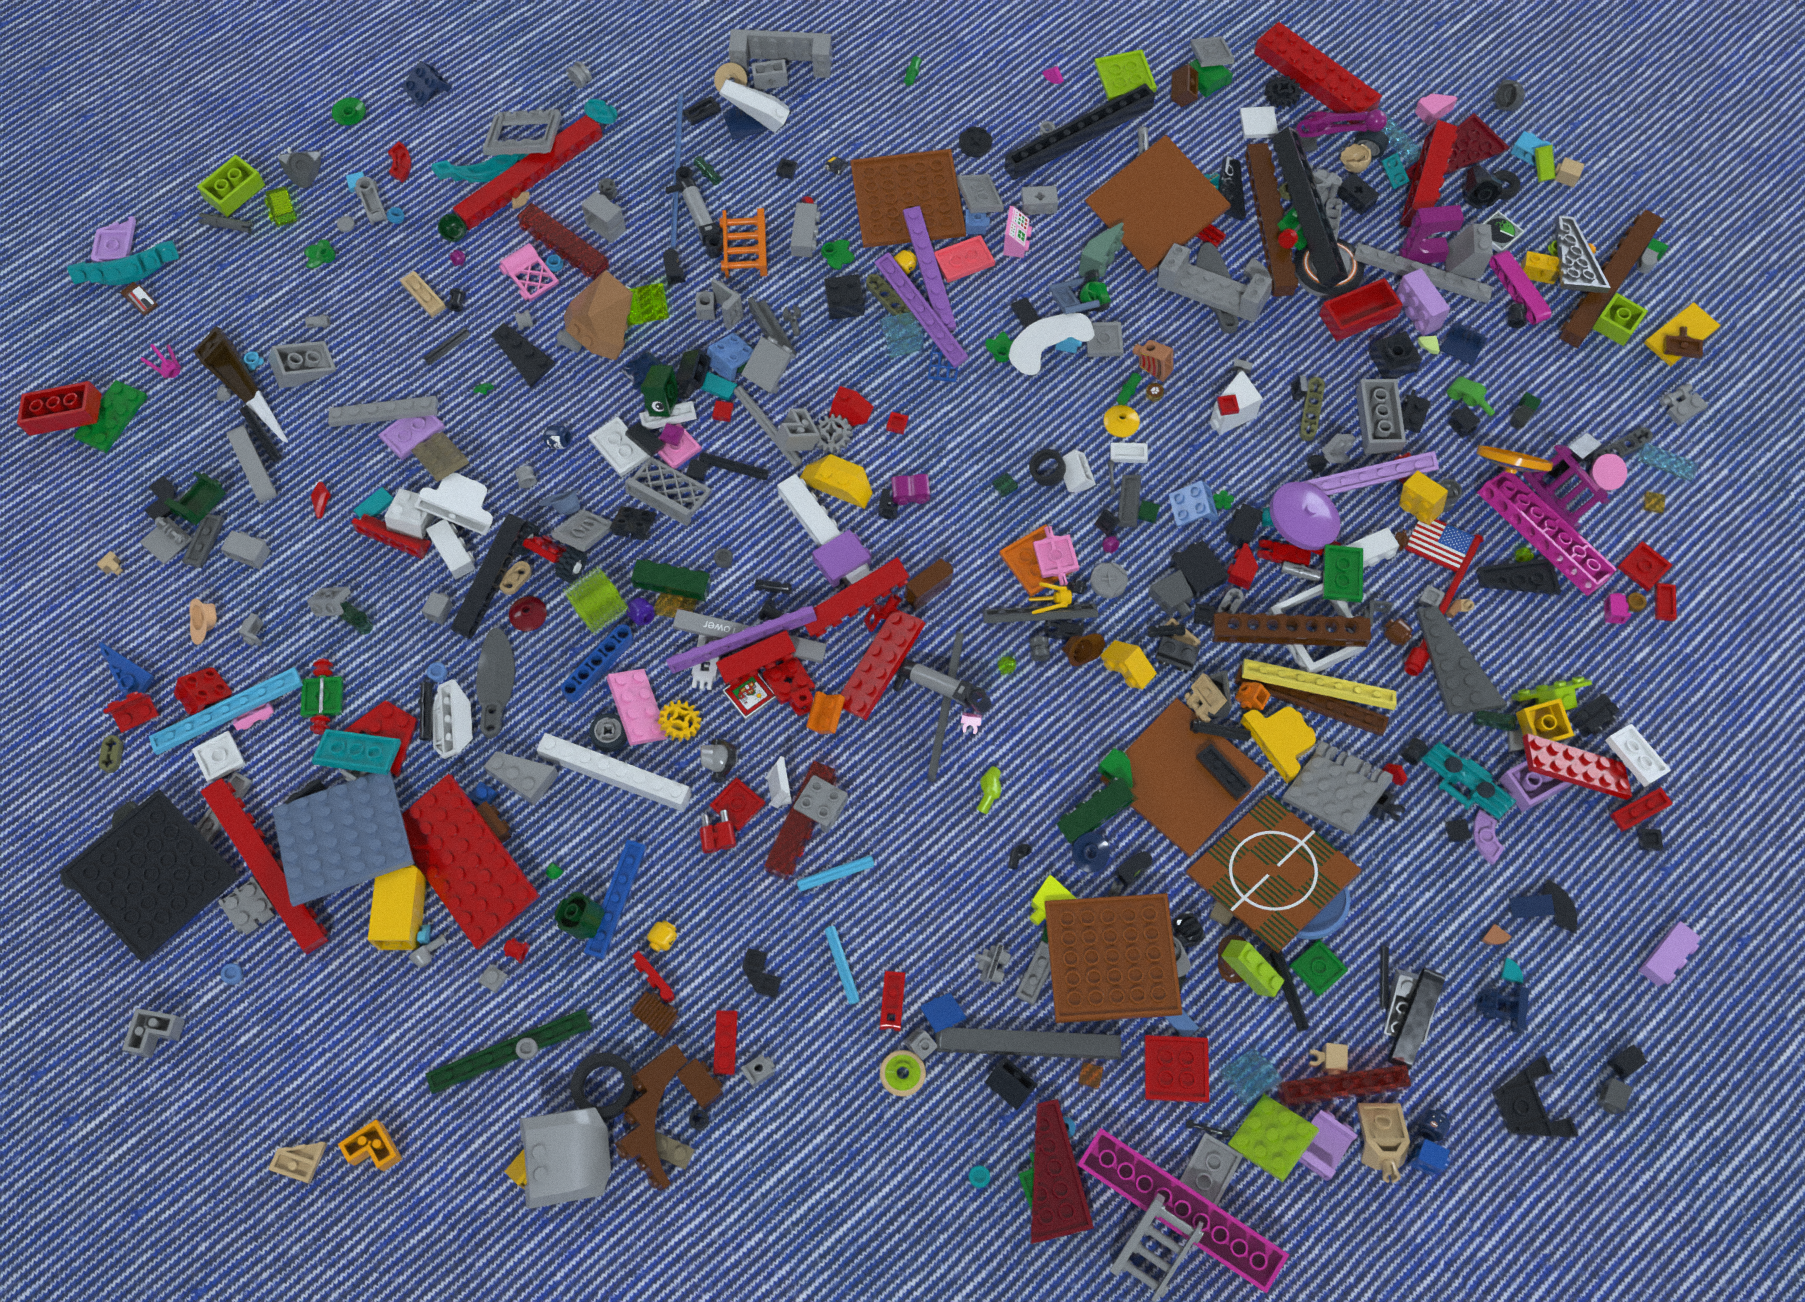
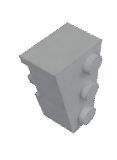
M497 751L484 765L488 775L534 806L559 776L556 768L553 766Z

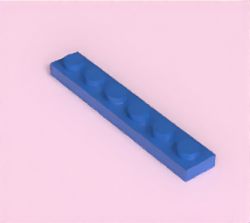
M627 839L601 906L605 911L602 922L597 929V934L593 938H589L584 954L602 960L605 959L647 849L646 845Z

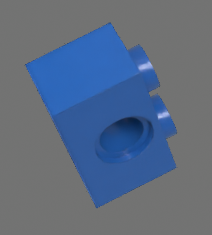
M1424 1139L1414 1145L1407 1165L1433 1176L1443 1171V1169H1447L1451 1159L1448 1157L1450 1150Z

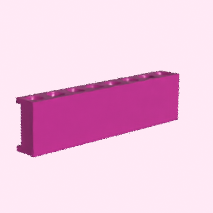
M1504 470V472L1492 480H1488L1477 492L1587 597L1606 583L1617 570L1515 474L1505 472Z

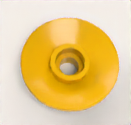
M1117 405L1111 407L1105 413L1103 422L1106 430L1111 435L1124 438L1133 435L1138 430L1140 419L1137 412L1131 407Z

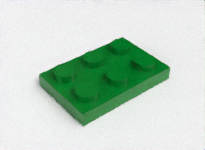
M1325 544L1323 599L1362 602L1363 548Z

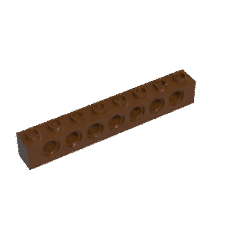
M1218 612L1214 613L1212 619V642L1368 647L1371 641L1370 618L1362 616L1345 618L1341 615L1334 617L1315 615L1313 617L1304 614L1287 616L1282 613L1276 615H1267L1266 613L1251 615L1245 612L1237 614ZM1229 624H1233V625H1235L1237 628H1236V629H1232V628H1230L1228 625H1229ZM1248 625H1253L1256 627V629L1252 630L1248 627ZM1267 626H1273L1276 630H1270ZM1287 626L1293 627L1295 631H1290ZM1306 627H1311L1314 631H1309ZM1326 627L1331 628L1334 632L1327 631ZM1345 628H1350L1353 633L1347 632Z

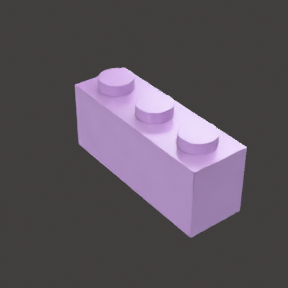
M1681 921L1669 930L1638 971L1658 987L1664 983H1671L1676 977L1674 974L1676 969L1680 970L1687 963L1688 960L1685 959L1687 955H1692L1698 949L1699 945L1697 943L1701 937Z

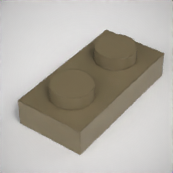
M656 1132L655 1140L659 1158L686 1170L695 1149Z

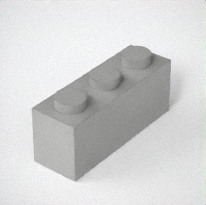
M796 203L790 245L791 256L812 257L813 250L816 251L817 240L814 239L815 236H818L819 226L816 225L817 222H820L821 216L820 211L817 210V204Z

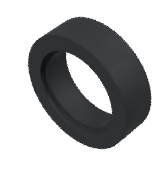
M612 1053L591 1055L584 1059L573 1073L571 1080L573 1100L580 1109L595 1107L602 1120L616 1118L624 1113L622 1109L633 1102L637 1090L632 1085L633 1080L630 1077L634 1072L629 1064L618 1055ZM602 1066L614 1067L622 1073L624 1078V1089L620 1098L613 1104L603 1107L589 1103L584 1094V1084L588 1075L596 1068Z

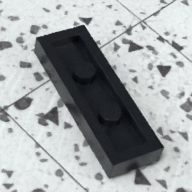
M1212 744L1196 756V759L1235 801L1251 790L1252 786Z

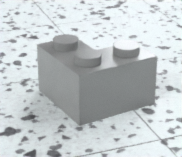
M806 408L790 409L774 439L781 452L813 450L820 434Z
M136 1008L122 1050L131 1055L152 1058L158 1038L179 1041L185 1020L176 1015Z

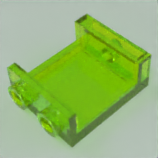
M663 283L628 288L633 292L630 314L627 315L628 326L669 318Z

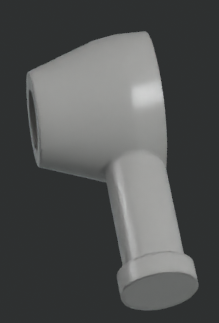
M441 934L429 944L415 950L409 955V958L418 967L423 968L432 962L430 952L442 944H446L447 941Z

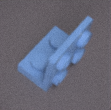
M731 333L708 347L707 356L711 358L709 366L724 379L733 382L735 381L737 368L748 362L754 349L737 334Z
M1198 481L1169 494L1175 522L1178 527L1203 517L1208 518L1211 522L1219 520L1211 488L1204 481Z

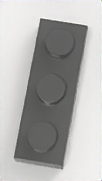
M207 514L201 520L182 560L184 564L203 568L225 521L223 517Z

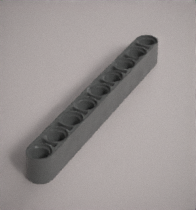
M945 1028L935 1033V1043L937 1044L935 1051L1121 1059V1036L969 1028Z

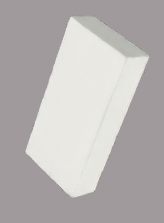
M1111 443L1110 461L1147 463V444Z

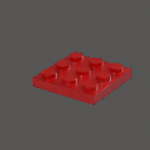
M1145 1035V1100L1209 1103L1208 1038Z

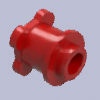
M512 938V940H508L505 943L503 951H505L506 957L511 956L518 963L522 964L530 949V945L527 942H524V944L518 942L517 938Z

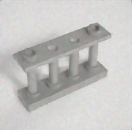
M1159 1193L1155 1196L1110 1269V1272L1118 1276L1121 1270L1124 1272L1128 1271L1154 1289L1155 1292L1151 1299L1156 1302L1159 1296L1161 1298L1165 1296L1169 1289L1168 1281L1193 1242L1198 1244L1204 1234L1201 1231L1203 1226L1201 1221H1199L1194 1229L1167 1211L1163 1205L1165 1197ZM1155 1216L1158 1218L1162 1217L1190 1236L1183 1247L1154 1228V1224L1151 1222ZM1144 1234L1152 1236L1178 1254L1172 1265L1142 1245L1143 1242L1140 1239ZM1132 1252L1135 1254L1139 1253L1167 1272L1160 1283L1131 1263L1129 1257Z

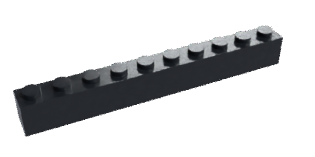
M1146 83L1006 155L1004 169L1013 180L1018 179L1152 109L1155 93Z
M1288 126L1272 138L1273 148L1278 155V163L1283 169V177L1287 181L1288 192L1293 199V207L1299 216L1298 221L1302 225L1303 236L1308 243V251L1312 255L1313 265L1319 275L1318 280L1322 285L1332 288L1347 279L1348 274L1299 132Z

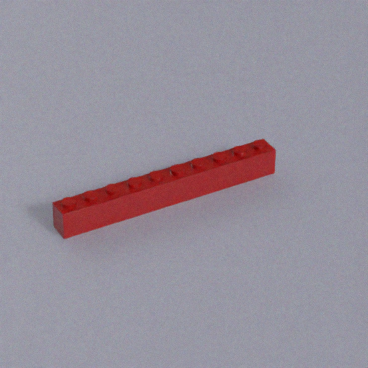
M585 115L556 135L551 152L529 154L454 206V213L464 221L468 230L478 226L479 223L491 217L496 211L511 202L512 197L518 198L521 192L532 188L553 171L558 170L563 164L572 160L582 151H585L593 143L598 142L603 137L601 126L588 115Z
M220 778L200 791L302 951L308 955L329 940L325 936L328 931L322 923L318 925L315 920L318 916L312 907L307 908L305 903L293 907L290 903L283 862L280 859H275L276 851L270 843L266 845L264 842L265 834L260 828L256 829L253 825L256 823V820L250 812L246 814L243 808L246 805L240 797L236 798L233 794L236 790L231 782L226 783Z

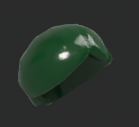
M446 214L438 222V232L449 242H459L467 232L466 224L456 214Z

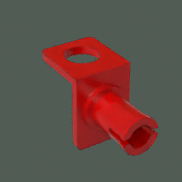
M891 594L883 606L873 604L864 618V622L870 632L874 631L881 619L887 620L893 608H897L902 601L898 595ZM874 614V622L871 624L870 618Z

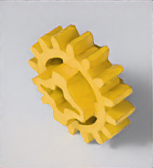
M680 700L677 701V704L670 701L669 706L664 705L663 711H660V718L658 720V724H662L660 731L665 730L664 736L671 735L672 741L675 737L678 738L679 742H682L684 737L688 741L691 736L695 737L697 731H699L701 718L698 715L700 712H694L695 706L689 707L688 701L684 704H681Z

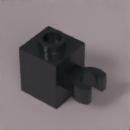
M1385 790L1369 814L1382 821H1385L1388 815L1394 821H1399L1400 816L1395 812L1405 813V807L1400 804L1394 805L1395 795Z

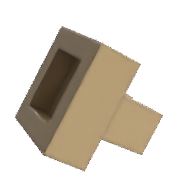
M111 551L97 563V566L105 574L112 571L118 576L123 571L118 565L121 561Z

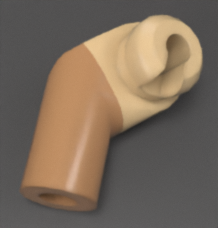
M1467 599L1455 600L1446 611V615L1449 618H1454L1458 612L1470 611L1474 608V602Z

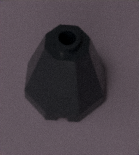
M1478 165L1472 167L1467 172L1466 202L1468 205L1476 209H1482L1484 205H1487V207L1493 206L1502 197L1501 180L1486 168Z

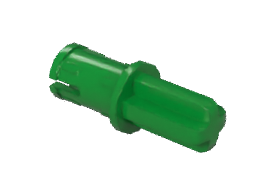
M917 56L912 57L911 63L906 69V76L904 78L906 86H912L919 74L922 60Z
M1132 373L1127 383L1122 386V391L1116 399L1119 405H1126L1131 395L1135 394V389L1142 380L1139 374Z

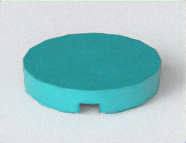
M590 99L584 106V112L590 118L600 123L612 124L616 121L618 115L616 109L612 105H605L606 102L603 100Z

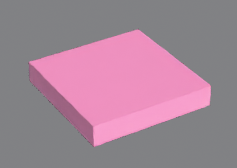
M684 429L678 447L664 443V448L657 454L669 467L676 469L700 452L702 448Z

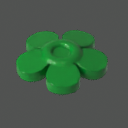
M491 383L479 384L475 386L473 392H480L486 395L487 390H492L494 386Z
M1222 490L1220 495L1214 494L1213 499L1216 502L1215 506L1217 509L1223 507L1225 510H1229L1232 506L1231 503L1234 502V497L1232 495L1227 496L1228 492Z

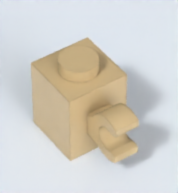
M1326 1043L1322 1047V1052L1318 1050L1309 1051V1055H1314L1317 1058L1316 1062L1310 1061L1308 1063L1310 1067H1317L1322 1063V1072H1326L1328 1076L1340 1077L1341 1074L1347 1071L1348 1045Z

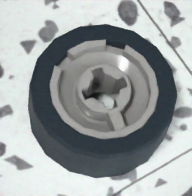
M1359 131L1354 144L1366 145L1372 153V158H1378L1384 154L1389 144V139L1383 131Z
M612 713L601 714L591 723L590 737L595 747L599 750L609 753L621 749L627 742L628 738L620 716ZM608 730H611L612 734L610 735L609 733L607 734L606 732H607Z

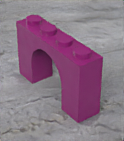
M1453 205L1418 209L1412 219L1411 227L1408 228V234L1404 238L1403 246L1399 250V256L1422 264L1445 262L1449 254L1446 237L1425 238L1438 232L1460 230L1464 221L1461 206Z

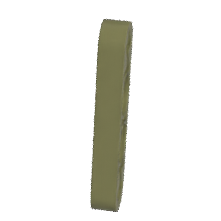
M869 275L866 278L867 289L902 326H911L915 321V316L902 299L879 275ZM888 292L890 295L888 297H882L880 293ZM894 303L900 304V307L898 309H894L891 307V305Z
M1319 377L1310 379L1308 383V392L1305 396L1299 436L1304 441L1313 440L1318 429L1325 388L1324 380ZM1314 384L1318 386L1317 392H1313ZM1309 399H1316L1318 401V404H1311L1309 402ZM1311 413L1315 415V419H1308L1306 414ZM1308 426H1311L1309 431L1310 434H1306V429Z

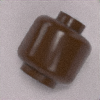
M1398 618L1395 621L1390 619L1384 625L1386 630L1383 634L1394 646H1403L1413 636L1411 634L1413 631L1412 627L1402 618Z

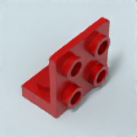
M137 691L126 696L127 699L121 702L116 700L107 705L108 708L103 710L105 714L113 716L121 733L160 716L150 695L138 693Z

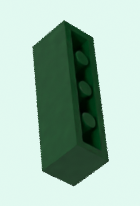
M637 559L631 577L634 588L703 602L707 600L712 583L710 574L705 571H693L686 567H673L667 563H653L648 559Z
M1122 777L1112 779L1108 782V787L1095 791L1091 795L1092 798L1090 800L1080 802L1076 805V810L1071 813L1067 812L1059 818L1060 821L1056 825L1070 844L1073 845L1078 837L1084 833L1093 832L1138 800V797L1125 779Z

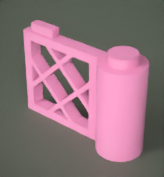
M530 243L499 261L500 271L503 275L507 274L520 288L519 293L525 301L529 299L531 302L559 284V280L541 260ZM539 263L541 272L531 271L532 266ZM521 273L527 274L526 281L518 280L516 276ZM530 275L540 276L539 283L529 282ZM543 276L550 277L553 280L549 284L541 283ZM528 286L538 287L537 291L530 295L527 291Z

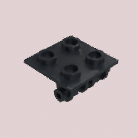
M621 506L610 529H612V533H615L616 536L628 538L631 533V539L635 537V539L642 541L648 540L650 536L648 531L657 513Z

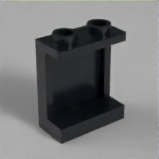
M1203 540L1199 543L1194 542L1186 550L1178 551L1172 555L1170 566L1182 571L1188 585L1192 589L1194 600L1222 586L1228 579V573Z

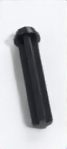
M1199 718L1192 719L1190 723V731H1193L1194 734L1199 732L1242 741H1249L1251 739L1250 730L1200 721Z

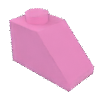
M1430 94L1418 101L1415 113L1429 126L1452 111L1458 98L1456 96Z

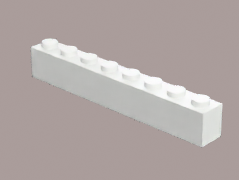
M794 474L777 485L778 494L818 547L823 546L842 534L838 530L835 520H830L827 516L828 513L825 507L818 504L815 494L808 491L807 484L802 478L799 479ZM866 563L842 579L849 587L871 573L869 571L870 568Z
M547 733L544 734L537 748L540 758L682 812H684L692 795L690 788L686 785Z

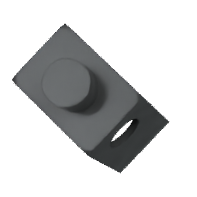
M1181 570L1150 586L1148 595L1168 615L1178 611L1185 618L1192 613L1188 604L1192 601L1193 593Z

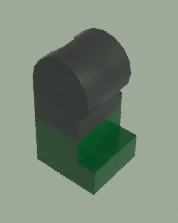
M1526 391L1518 403L1521 408L1515 410L1510 419L1511 426L1516 429L1525 427L1542 400Z

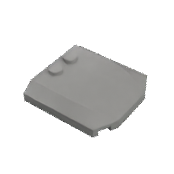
M595 1107L519 1119L521 1141L524 1142L527 1185L524 1186L526 1208L531 1209L603 1195L611 1173L608 1129Z

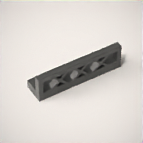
M753 296L748 298L749 311L766 338L769 336L778 340L777 344L788 346L793 350L792 353L796 355L794 348L765 299L756 303Z

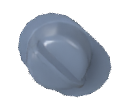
M576 488L569 492L554 494L540 501L539 505H551L559 514H572L580 509L576 494L579 489Z

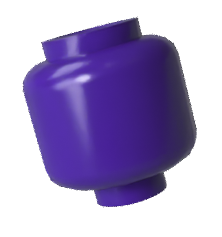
M636 598L629 602L626 614L635 624L639 626L647 625L654 619V607L644 598Z

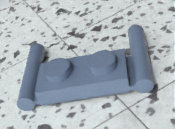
M1083 278L1049 285L1052 297L1065 315L1100 307L1099 300L1080 304L1071 291V287L1080 286L1084 283Z

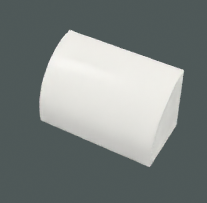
M1074 449L1062 457L1066 465V472L1063 478L1069 492H1080L1096 485L1084 453Z

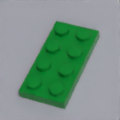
M115 380L100 400L97 423L81 426L73 437L79 442L107 453L148 396L140 390Z

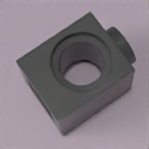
M1611 1078L1605 1081L1597 1105L1602 1106L1603 1110L1610 1114L1623 1112L1633 1087Z

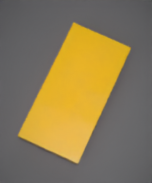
M1694 302L1644 342L1647 347L1670 367L1679 361L1682 356L1664 354V338L1666 335L1679 336V328L1682 326L1685 328L1686 326L1687 336L1704 341L1721 326Z

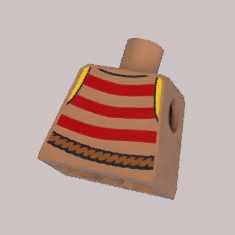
M1148 340L1144 346L1140 344L1134 346L1132 353L1139 356V366L1164 382L1173 371V348L1152 340Z

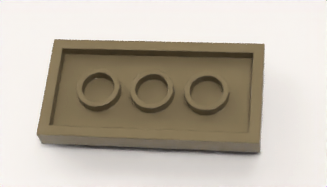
M443 432L432 435L429 440L417 444L411 450L416 459L436 482L469 464L466 456Z

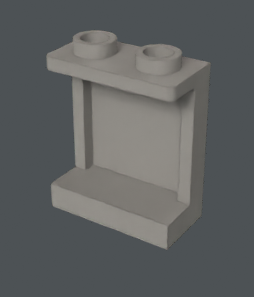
M771 336L768 338L761 337L741 375L769 393L777 394L780 388L777 384L789 361L795 359L796 355L792 353L793 350L788 346L777 344L778 340Z

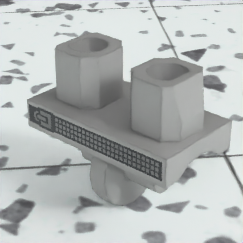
M1003 945L991 946L990 950L984 949L982 955H975L974 959L979 962L977 968L983 970L980 981L984 983L989 981L995 983L1002 982L1004 972L996 969L998 963L1007 965L1011 954L1003 950Z

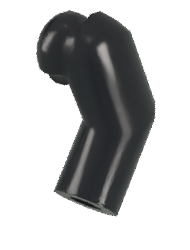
M1021 844L1013 848L1010 853L1008 868L1017 870L1019 860L1028 856L1032 852V847L1029 844Z

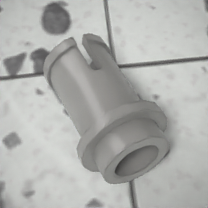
M325 314L305 318L307 328H327V326H330V318Z

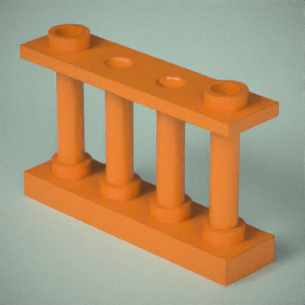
M757 208V216H754V218L727 219L726 210H722L723 217L719 218L720 228H723L724 261H721V271H725L726 278H729V269L756 268L760 269V276H768L764 208ZM755 225L758 226V230H755V232L728 233V226ZM755 239V241H758V244H755V246L728 248V240ZM756 253V255H759V259H756V261L729 262V255Z

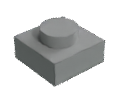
M1427 585L1418 603L1426 607H1438L1445 593Z
M490 964L478 982L494 993H497L508 978V975Z

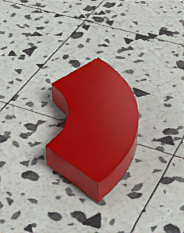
M398 141L388 151V155L393 159L389 173L403 183L411 171V158L407 148Z

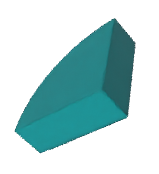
M1505 958L1500 978L1519 985L1523 984V974L1520 967L1510 958Z

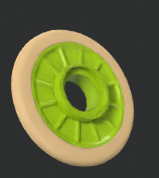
M908 1050L894 1051L881 1064V1082L887 1091L896 1096H909L916 1093L925 1081V1065L914 1052ZM901 1067L909 1071V1075L905 1079L897 1076V1070Z

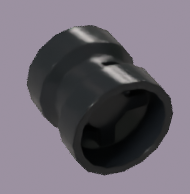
M1523 304L1511 305L1508 312V326L1517 329L1526 325L1527 307Z
M1411 738L1408 748L1402 751L1401 757L1411 765H1418L1421 761V756L1425 755L1428 751V746L1420 739Z

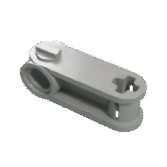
M366 176L359 178L354 189L357 197H360L371 226L381 220L387 221L386 213L377 192L379 188L376 180L373 181Z

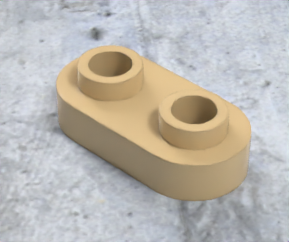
M524 561L515 563L504 575L499 585L501 591L506 595L516 593L531 577L532 570L530 565Z

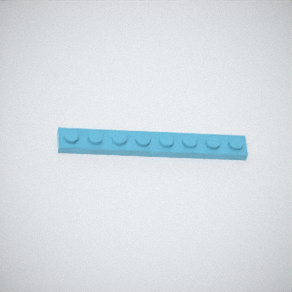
M293 667L149 736L154 753L159 755L303 686L297 669Z

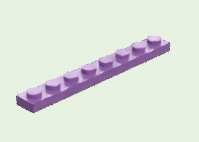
M920 206L904 209L903 216L931 308L949 331L956 330V323Z
M886 253L875 261L876 267L955 369L968 360V355L890 253Z
M812 605L801 607L798 611L785 613L774 620H766L755 627H747L739 633H732L720 640H712L704 646L693 647L685 653L675 654L671 658L666 659L671 672L674 674L760 642L785 630L789 631L816 621L817 618Z

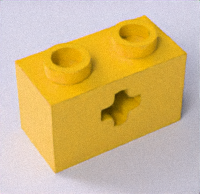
M1527 251L1521 262L1520 267L1530 280L1554 284L1560 275L1558 257Z

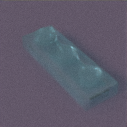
M1648 443L1643 445L1637 460L1689 482L1694 479L1699 465Z

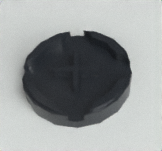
M970 127L967 131L960 134L959 148L965 155L973 158L982 157L991 150L992 136L984 128Z

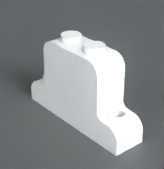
M452 473L442 479L438 490L423 488L414 505L418 509L485 536L493 520L492 515L481 508L487 488L478 481L471 480L458 473Z

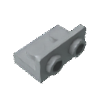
M1336 434L1322 449V452L1330 463H1348L1351 459L1344 452H1348L1357 439L1352 434Z
M348 586L321 588L307 602L316 617L342 615L344 611L340 604L346 600L345 598L351 592Z

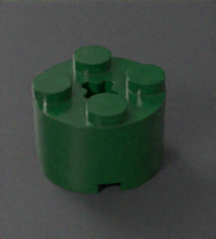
M573 892L569 894L571 895L569 898H563L556 908L555 920L558 923L557 926L576 939L593 938L597 934V929L602 922L605 911L597 902L583 893Z

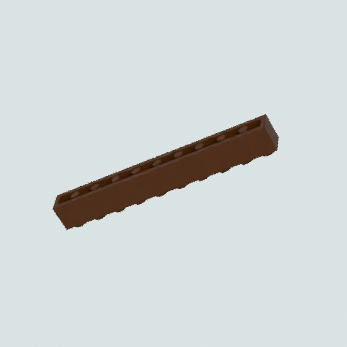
M1268 143L1247 144L1245 160L1267 271L1272 279V296L1294 295L1295 289L1298 288V278L1294 274L1295 263H1292V249L1283 248L1278 242V237L1282 232L1277 224L1283 218L1284 209L1282 205L1280 206L1281 194L1280 191H1277L1278 180L1274 176L1275 165L1271 162L1272 151L1269 150Z
M1646 209L1642 215L1638 214L1633 221L1634 227L1630 225L1625 233L1626 239L1621 238L1617 245L1619 249L1613 250L1609 257L1611 261H1606L1601 268L1611 287L1608 293L1586 291L1587 297L1580 299L1577 304L1578 310L1574 309L1568 317L1571 319L1570 322L1565 321L1560 329L1563 333L1559 339L1577 349L1580 347L1662 224L1664 218Z

